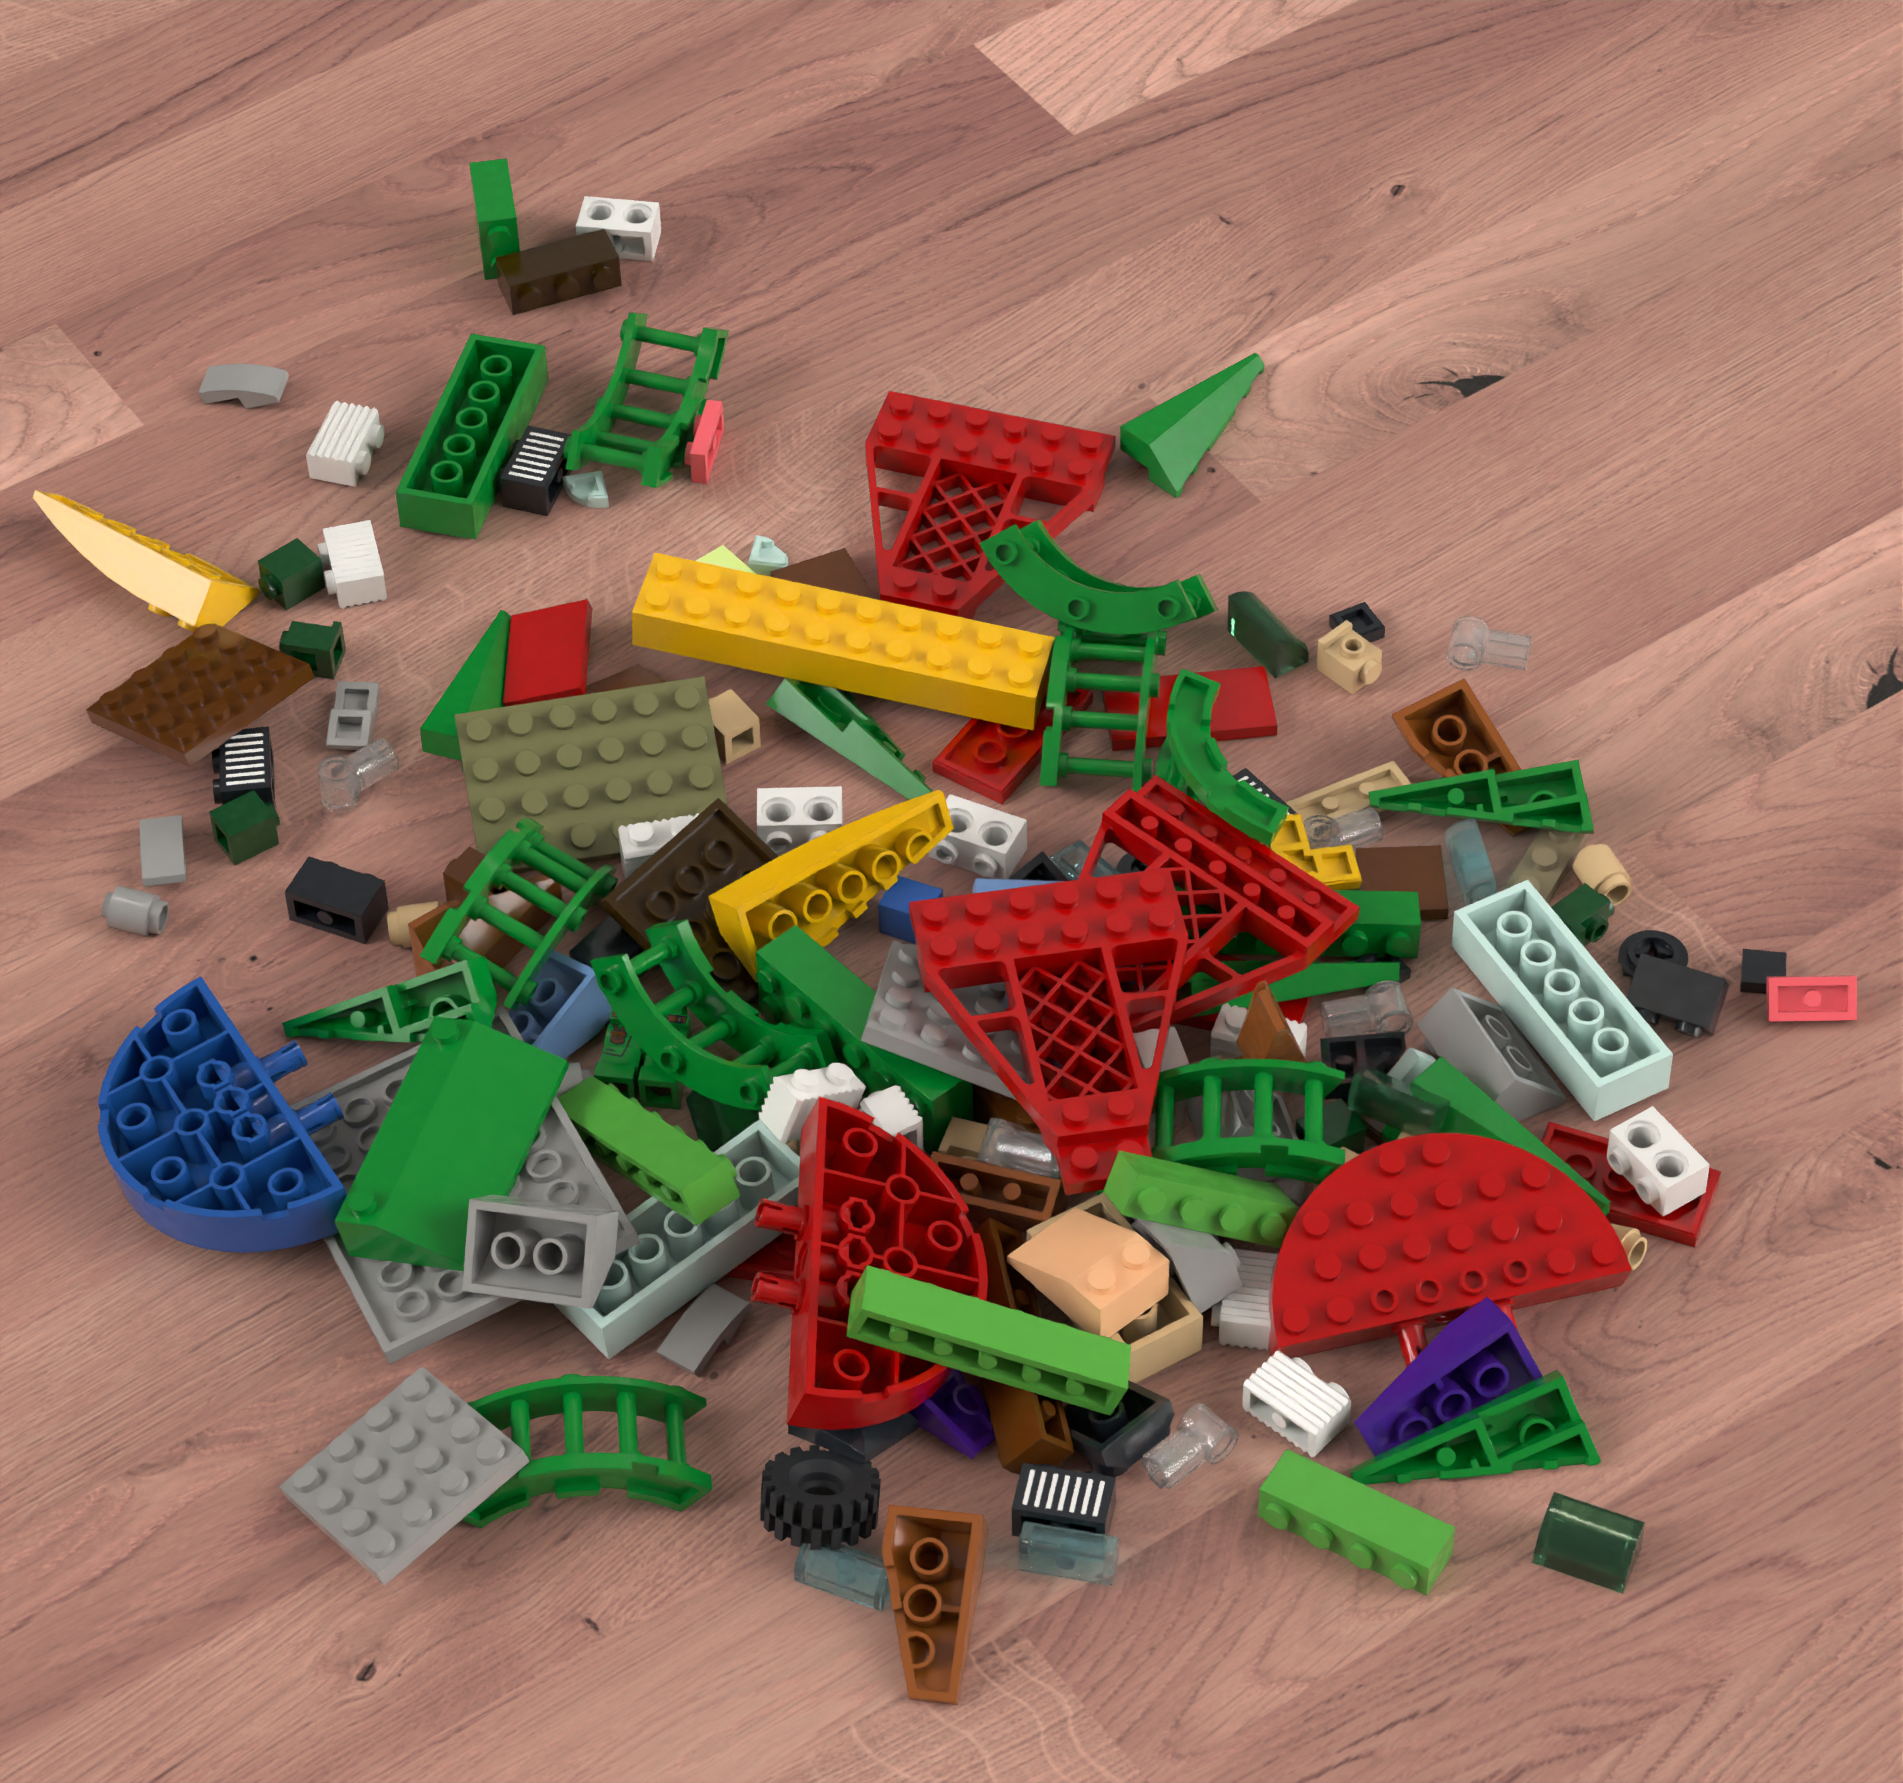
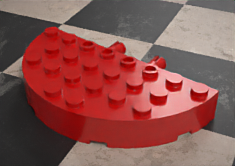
M820 1096L801 1128L798 1206H790L762 1198L755 1215V1227L794 1235V1240H796L794 1280L757 1272L751 1288V1293H753L751 1301L791 1310L792 1326L787 1425L810 1429H855L880 1424L915 1409L930 1398L944 1384L953 1371V1368L846 1337L851 1294L867 1265L986 1301L988 1288L987 1261L980 1234L974 1233L966 1216L969 1209L965 1201L944 1172L920 1148L899 1132L894 1137L872 1124L875 1119L874 1117L843 1103Z
M1429 1133L1404 1137L1367 1150L1344 1163L1309 1195L1297 1212L1280 1246L1271 1274L1269 1286L1271 1328L1268 1350L1270 1356H1273L1276 1351H1280L1292 1359L1294 1357L1307 1356L1398 1336L1406 1369L1428 1346L1425 1329L1449 1324L1486 1297L1494 1302L1512 1320L1518 1331L1512 1310L1620 1287L1631 1273L1632 1268L1613 1226L1598 1205L1565 1173L1544 1159L1522 1148L1478 1135Z

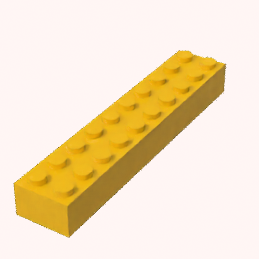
M654 553L632 610V645L1032 731L1034 730L1049 682L1055 637L660 553Z

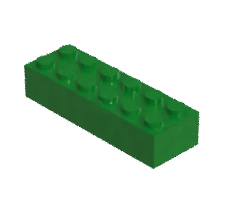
M470 334L396 490L400 527L477 539L499 491L497 488L499 470L502 466H507L511 458L513 444L523 436L549 381L546 348L544 345Z
M794 925L756 951V979L759 991L758 1007L762 1015L769 1022H776L777 1024L782 1022L799 1028L827 1029L837 1062L848 1066L866 1086L862 1095L863 1098H867L876 1091H883L894 1085L900 1086L901 1092L905 1093V1098H909L910 1104L914 1105V1110L918 1111V1116L923 1117V1146L926 1152L932 1155V1151L938 1152L952 1117L973 1121L972 1083L861 1041L876 992L797 925Z

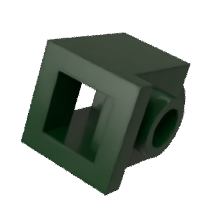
M292 621L289 630L283 631L281 634L279 651L310 664L314 677L334 679L346 652L342 622L334 621L332 627Z
M1586 883L1551 907L1584 947L1590 942L1599 941L1604 936L1609 926L1608 918L1614 914V906L1610 899L1604 894L1598 893Z

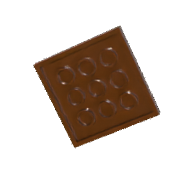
M214 623L205 624L196 628L191 636L178 645L165 650L161 657L147 667L135 671L131 678L120 686L104 693L86 711L91 723L187 767H191L315 677L310 664Z

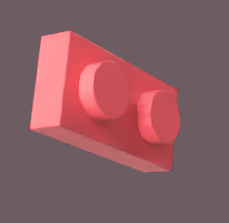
M707 400L703 414L697 415L695 418L693 429L694 441L688 442L685 449V465L691 467V480L694 483H708L724 433L722 401Z
M1766 976L1767 1021L1857 1020V976Z

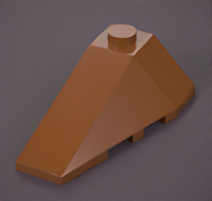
M1465 678L1392 714L1393 721L1412 752L1443 778L1490 769L1495 770V775L1522 770ZM1497 823L1512 837L1532 828Z
M544 875L526 879L563 901L561 885ZM510 890L496 895L490 892L486 897L489 899L488 904L536 932L553 916ZM457 900L443 903L408 923L416 977L458 963L455 960H452L450 963L444 960L441 967L419 956L449 907L455 909L456 906L460 908L462 904ZM470 919L459 936L463 940L462 945L481 956H485L486 959L502 968L525 946L481 919H478L476 922Z
M1266 980L1257 983L1236 1041L1242 1055L1235 1059H1278L1306 1063L1307 1061Z
M888 1504L882 1555L910 1700L958 1705L982 1579L989 1530L984 1516L981 1514Z

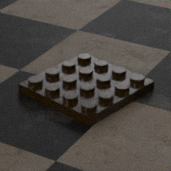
M717 798L603 899L600 907L645 951L651 948L645 932L646 929L659 923L688 919L698 945L714 969L710 975L726 993L732 990L749 1004L759 994L758 983L755 982L720 934L708 896L779 856L724 802Z

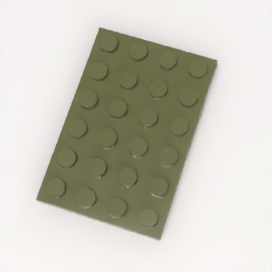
M704 676L455 714L477 851L485 855L488 854L509 829L518 833L520 829L516 828L518 821L528 817L544 826L540 833L545 836L544 841L582 863L619 858L621 854L618 828L621 825L627 827L629 824L634 825L638 822L645 823L648 821L653 823L654 820L661 822L663 819L669 821L672 817L677 818L688 815L694 817L697 813L703 812L717 798L728 806ZM524 863L521 866L516 864L512 869V872L515 874L536 871Z

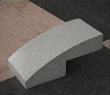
M225 364L210 366L198 394L205 404L239 398L246 409L278 403L289 375L286 370L263 365Z
M337 681L334 709H330L326 741L327 749L369 750L379 705V683Z
M182 815L140 820V852L144 887L186 882Z
M712 1283L681 1316L657 1350V1353L662 1358L699 1378L720 1343L723 1341L729 1344L752 1305Z

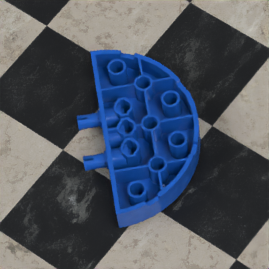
M201 976L181 987L154 1008L156 1015L143 1028L136 1026L130 1032L112 1059L102 1082L98 1099L100 1109L98 1133L105 1155L127 1201L146 1222L165 1235L196 1247L222 1252L247 1253L285 1249L339 1233L334 1221L347 1193L332 1168L310 1138V1135L318 1132V1130L344 1118L332 1093H328L297 1111L291 1109L274 1082L308 1066L306 1058L296 1041L293 1040L279 1050L259 1059L249 1048Z

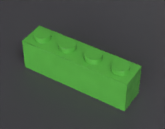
M1120 1150L1103 1190L1124 1216L1280 1248L1298 1210V1207L1277 1184Z
M1286 1449L1259 1489L1258 1517L1265 1519L1268 1524L1274 1528L1286 1529L1299 1535L1319 1549L1333 1551L1349 1559L1359 1568L1371 1569L1386 1576L1404 1589H1413L1427 1596L1453 1555L1454 1526L1291 1450Z

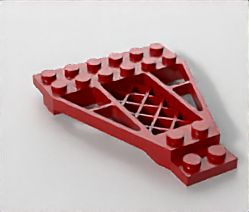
M889 391L865 442L879 600L973 620L978 606L1005 583L989 562L979 543L1015 524L1021 529L1039 520L1018 515L1025 498L1065 506L1049 521L1041 520L1053 539L1083 512H1094L1105 486V472L1116 448V436ZM875 468L924 478L918 491L915 493L877 487ZM958 487L964 492L951 498L945 493ZM995 495H998L1001 501L988 506L983 501ZM935 496L938 502L931 505ZM972 504L977 509L965 515H962L958 510ZM879 506L908 512L891 550L883 548ZM945 514H948L952 519L938 525L933 520ZM985 521L990 526L976 533L971 528ZM923 523L927 529L919 532ZM959 531L965 536L953 542H950L946 537ZM933 541H936L940 546L927 552L921 547ZM971 549H975L978 555L965 560L959 555ZM911 550L915 556L907 559ZM948 558L953 563L939 570L934 565ZM924 568L927 573L918 572L916 570ZM963 576V578L966 581L957 580L955 578Z
M1157 775L1137 792L1129 788L1102 813V822L1078 880L1094 878L1092 876L1105 845L1113 843L1147 865L1148 867L1144 871L1170 868L1173 883L1185 890L1176 891L1179 905H1187L1189 915H1183L1186 930H1191L1192 939H1188L1187 953L1178 990L1198 972L1208 974L1221 984L1175 1002L1171 1024L1255 990L1256 984L1263 980H1266L1269 985L1305 970L1358 919L1360 907L1262 843L1233 827L1217 814L1211 812L1208 808ZM1195 905H1208L1219 914L1196 915ZM1198 929H1209L1199 939ZM1239 932H1248L1285 956V958L1240 975L1213 956ZM1166 960L1164 965L1141 966L1136 964L1133 965L1134 967L1116 968L1119 982L1136 981L1137 992H1124L1131 995L1168 990L1173 964L1171 960ZM1064 974L1054 976L1061 979ZM1078 975L1071 985L1087 993L1094 983ZM1036 981L1027 989V991L1042 999L1051 990ZM1143 981H1154L1144 991ZM1103 990L1097 999L1109 1005L1106 993ZM1061 995L1053 1005L1070 1013L1077 1004ZM1010 1006L1003 1012L1010 1011ZM1025 1006L1029 1016L1033 1009ZM1086 1010L1080 1017V1020L1094 1028L1104 1019L1089 1010ZM1164 1010L1129 1014L1132 1032L1139 1033L1149 1029H1160ZM1044 1015L1036 1024V1026L1050 1034L1060 1025ZM1113 1024L1106 1034L1118 1040ZM1069 1030L1062 1040L1079 1049L1086 1039ZM1034 1041L1035 1047L1040 1049L1042 1045ZM1096 1045L1091 1051L1101 1054L1107 1050ZM1051 1051L1048 1055L1063 1066L1068 1062L1067 1058L1054 1051Z
M1170 868L909 902V915L917 945V962L924 992H931L1039 1127L1044 1144L1057 1159L1065 1195L1104 1190L1119 1150L1152 1157L1148 1142L1150 1119L1188 942V933ZM1175 959L1168 990L1131 995L1125 994L1121 990L1115 967ZM1064 974L1061 979L1054 976ZM1078 975L1094 983L1087 993L1071 985ZM1034 981L1051 989L1043 999L1027 991ZM1004 982L1010 1011L971 1016L950 989ZM1104 989L1109 1005L1097 999ZM1061 995L1077 1004L1070 1013L1053 1005ZM1025 1006L1033 1009L1029 1016ZM1163 1009L1152 1065L1149 1068H1143L1128 1015ZM1086 1010L1104 1018L1096 1028L1080 1020V1017ZM1043 1015L1060 1024L1052 1034L1036 1026ZM1113 1024L1118 1040L1106 1034ZM1005 1030L1016 1031L1029 1084H1026L985 1033ZM1069 1030L1086 1039L1079 1049L1062 1040ZM1034 1041L1042 1045L1038 1051H1036ZM1096 1045L1113 1054L1106 1063L1088 1055ZM1051 1051L1068 1059V1062L1061 1070L1044 1061ZM1122 1060L1127 1076L1115 1070ZM1078 1066L1096 1074L1088 1084L1071 1076ZM1043 1076L1051 1080L1046 1087ZM1106 1080L1123 1090L1102 1093L1097 1089ZM1061 1086L1078 1095L1077 1097L1063 1099L1053 1097Z

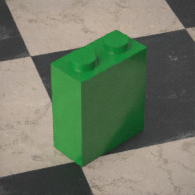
M507 158L469 163L475 219L485 280L498 279L497 257L520 251L517 218Z

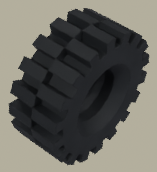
M810 1445L809 1451H803L800 1446L791 1448L790 1455L780 1452L775 1455V1461L769 1460L765 1464V1470L762 1472L760 1520L764 1521V1528L768 1532L775 1530V1538L780 1541L790 1538L791 1545L799 1548L803 1543L811 1544L810 1550H821V1545H829L831 1550L841 1549L842 1542H846L849 1546L859 1543V1537L866 1540L871 1536L872 1529L875 1530L878 1524L881 1483L878 1469L871 1468V1461L863 1464L831 1450H820L819 1445Z

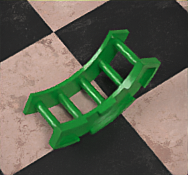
M629 312L628 319H625L621 326L620 340L622 346L604 396L598 398L595 412L583 426L572 430V436H569L565 442L564 459L567 460L566 469L578 470L590 461L639 470V474L642 475L641 485L657 488L669 482L673 477V472L669 471L672 467H682L685 462L686 445L688 442L694 441L693 429L695 418L697 415L703 414L706 402L710 400L704 398L710 379L718 380L729 330L703 327L702 334H698L695 337L645 327L648 314ZM642 342L694 352L696 361L692 375L686 379L635 369ZM630 384L683 395L678 412L674 411L672 414L623 405ZM616 420L667 430L657 442L610 433Z
M1036 520L1021 529L1015 524L979 543L989 562L1018 595L1052 618L1081 629L1108 634H1140L1200 619L1218 611L1201 574L1183 581L1178 579L1162 586L1134 587L1113 582L1085 571L1076 565L1073 559L1056 544L1041 520Z
M1059 621L1057 631H1060V636L1055 635L1046 709L1054 710L1053 727L1047 726L1043 734L1040 785L1058 786L1060 777L1067 778L1068 774L1133 778L1132 790L1137 792L1143 787V783H1147L1152 778L1153 759L1145 758L1151 698H1159L1160 673L1154 672L1158 655L1165 656L1167 631L1158 630L1148 632V634H1108L1081 629ZM1080 659L1144 663L1142 676L1077 672V668H1072L1073 663H1080ZM1076 689L1140 693L1138 715L1073 711L1072 706H1066L1068 693H1075ZM1071 727L1136 731L1134 761L1069 757V753L1062 752L1063 732L1071 731Z
M1182 668L1175 680L1170 695L1166 719L1167 737L1160 749L1154 776L1157 775L1198 803L1199 798L1211 812L1217 814L1230 825L1242 831L1250 838L1270 846L1287 819L1289 807L1262 794L1245 780L1238 782L1227 770L1228 762L1221 753L1215 738H1211L1210 734L1211 710L1218 697L1221 684Z
M528 817L518 821L516 828L520 829L518 833L509 829L488 852L463 886V890L469 894L460 908L457 906L455 909L449 907L419 955L441 967L444 960L450 963L452 960L461 962L467 959L483 957L462 945L463 940L459 936L470 919L475 922L481 919L535 951L519 977L486 959L493 983L509 992L503 1005L515 1011L519 1004L526 1006L533 997L538 987V983L534 982V979L569 930L575 933L582 924L587 914V909L594 905L596 906L600 898L604 899L612 892L619 880L614 877L617 871L616 867L606 864L596 871L544 841L545 836L540 834L544 826ZM524 863L574 892L576 895L567 904L513 873L512 869L516 864L521 866ZM494 887L499 890L504 887L558 919L546 936H543L488 904L489 899L486 897Z
M688 919L659 923L646 929L645 932L651 948L632 959H629L626 953L599 957L590 961L599 988L635 1042L665 1072L705 1097L738 1108L762 1110L761 1105H765L764 1098H768L767 1091H771L770 1084H774L773 1077L794 1074L798 1069L810 1071L826 1068L831 1063H838L827 1029L799 1028L782 1022L773 1025L759 1018V1011L747 1004L732 990L726 993L710 975L714 969L698 945ZM660 964L675 992L654 1004L637 976ZM684 1006H687L706 1026L705 1029L688 1039L666 1019L667 1016ZM722 1040L742 1055L732 1061H728L704 1049Z
M1214 1057L1205 1058L1200 1063L1160 1072L1152 1114L1156 1112L1155 1147L1151 1149L1152 1158L1237 1176V1168H1265V1176L1290 1178L1320 1185L1330 1174L1345 1163V1150L1329 1146L1323 1141V1099L1345 1080V1072L1329 1068L1324 1063L1318 1061L1304 1063L1278 1059L1222 1060ZM1254 1090V1134L1250 1137L1221 1138V1092ZM1273 1091L1305 1095V1141L1277 1138L1272 1134ZM1203 1095V1137L1198 1141L1173 1146L1174 1103ZM1103 1190L1097 1191V1195L1103 1193Z
M566 1374L560 1378L521 1384L467 1403L500 1431L511 1427V1440L523 1449L530 1461L462 1519L476 1527L483 1528L510 1512L530 1506L531 1497L555 1492L556 1497L562 1499L579 1496H598L600 1488L627 1490V1498L653 1502L682 1512L712 1491L711 1475L686 1463L684 1422L707 1406L706 1398L687 1391L681 1386L619 1376ZM582 1412H617L619 1453L584 1452ZM564 1413L565 1453L563 1455L531 1460L530 1420ZM636 1416L665 1423L667 1460L643 1456L638 1451Z

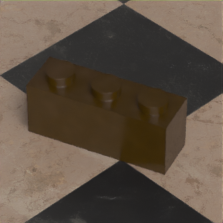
M605 229L496 258L498 285L512 315L622 286L619 256Z

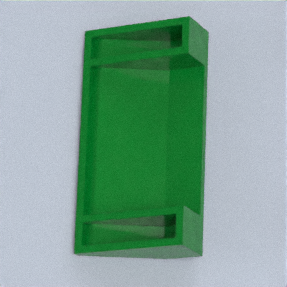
M434 1016L334 1221L348 1255L464 1271L469 1199L492 1194L509 1196L568 1070L569 1064L567 1060L476 1021Z

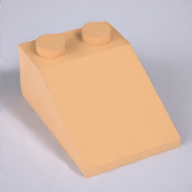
M1076 1207L1007 1255V1262L1084 1331L1099 1336L1111 1337L1169 1294V1260L1137 1232Z

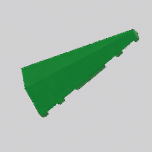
M1253 353L1121 425L1120 450L1149 468V481L1177 498L1182 493L1183 484L1189 475H1194L1197 471L1199 461L1206 450H1211L1234 416L1236 406L1242 397L1246 398L1249 394L1251 384L1258 373L1262 374L1264 372L1262 359L1257 353Z
M500 610L420 727L423 752L462 762L455 714L504 707L503 696L511 616L506 611Z
M784 679L766 702L767 706L910 800L933 792L924 783L926 778L920 771L915 769L912 772L902 762L905 756L903 751L872 716L864 713L854 703L856 698L850 691L844 690L842 692L840 689L796 679Z
M1579 759L1496 775L1495 770L1490 769L1368 792L1371 808L1594 834Z
M483 956L467 959L395 985L385 986L283 1022L282 1025L286 1037L308 1036L324 1039L349 1038L365 1041L422 1042L434 1016L476 1021L492 1028L498 997L486 957Z
M1230 960L1220 962L1238 974L1243 975L1278 960ZM1313 961L1305 970L1271 983L1269 987L1276 1001L1282 1002L1399 981L1400 963L1357 961L1319 963ZM1198 972L1178 990L1176 1002L1221 983L1204 972ZM1254 991L1193 1015L1191 1018L1219 1013L1222 1005L1226 1003L1230 1007L1237 1005V1007L1248 1008Z
M1442 1056L1411 1081L1381 1132V1139L1386 1143L1397 1140L1403 1131L1413 1136L1429 1133L1478 1135L1511 1144L1544 1159L1565 1173L1588 1194L1605 1216L1609 1213L1610 1201Z
M1555 1370L1348 1470L1353 1480L1366 1485L1388 1482L1409 1483L1411 1480L1431 1478L1452 1479L1506 1474L1517 1470L1538 1468L1549 1470L1558 1469L1560 1466L1581 1464L1592 1466L1601 1463V1460L1587 1426L1580 1417L1564 1376L1558 1370Z

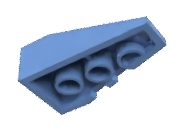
M554 950L534 979V982L538 983V987L526 1006L519 1004L516 1011L510 1009L508 1012L525 1043L566 1059L601 1031L609 1021L612 1007L598 986L593 968Z

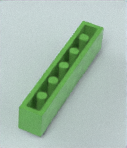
M591 1075L558 1097L593 1158L696 1226L741 1196L734 1181V1178L737 1177L736 1169L724 1154L716 1155L700 1139L694 1141L678 1125L672 1127L656 1111L650 1113L644 1109L634 1097L628 1099L623 1096L613 1084L606 1085Z
M868 1265L852 1291L846 1337L1110 1416L1128 1390L1131 1345Z

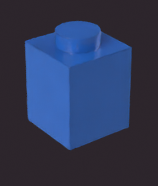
M897 875L898 881L885 892L878 904L879 933L916 944L909 915V902L942 898L943 889Z

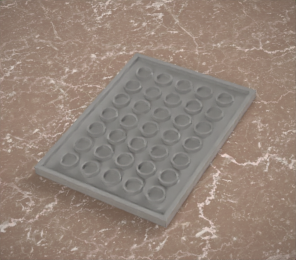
M504 1006L496 1008L492 1028L524 1042ZM420 1045L289 1106L294 1111H297L328 1093H332L344 1118L318 1130V1132L310 1135V1138L344 1186L347 1194ZM555 1095L509 1197L617 1210L619 1215L616 1254L623 1252L640 1243L637 1233ZM340 1233L323 1238L389 1364L523 1300L462 1291L464 1271L353 1257L348 1255Z

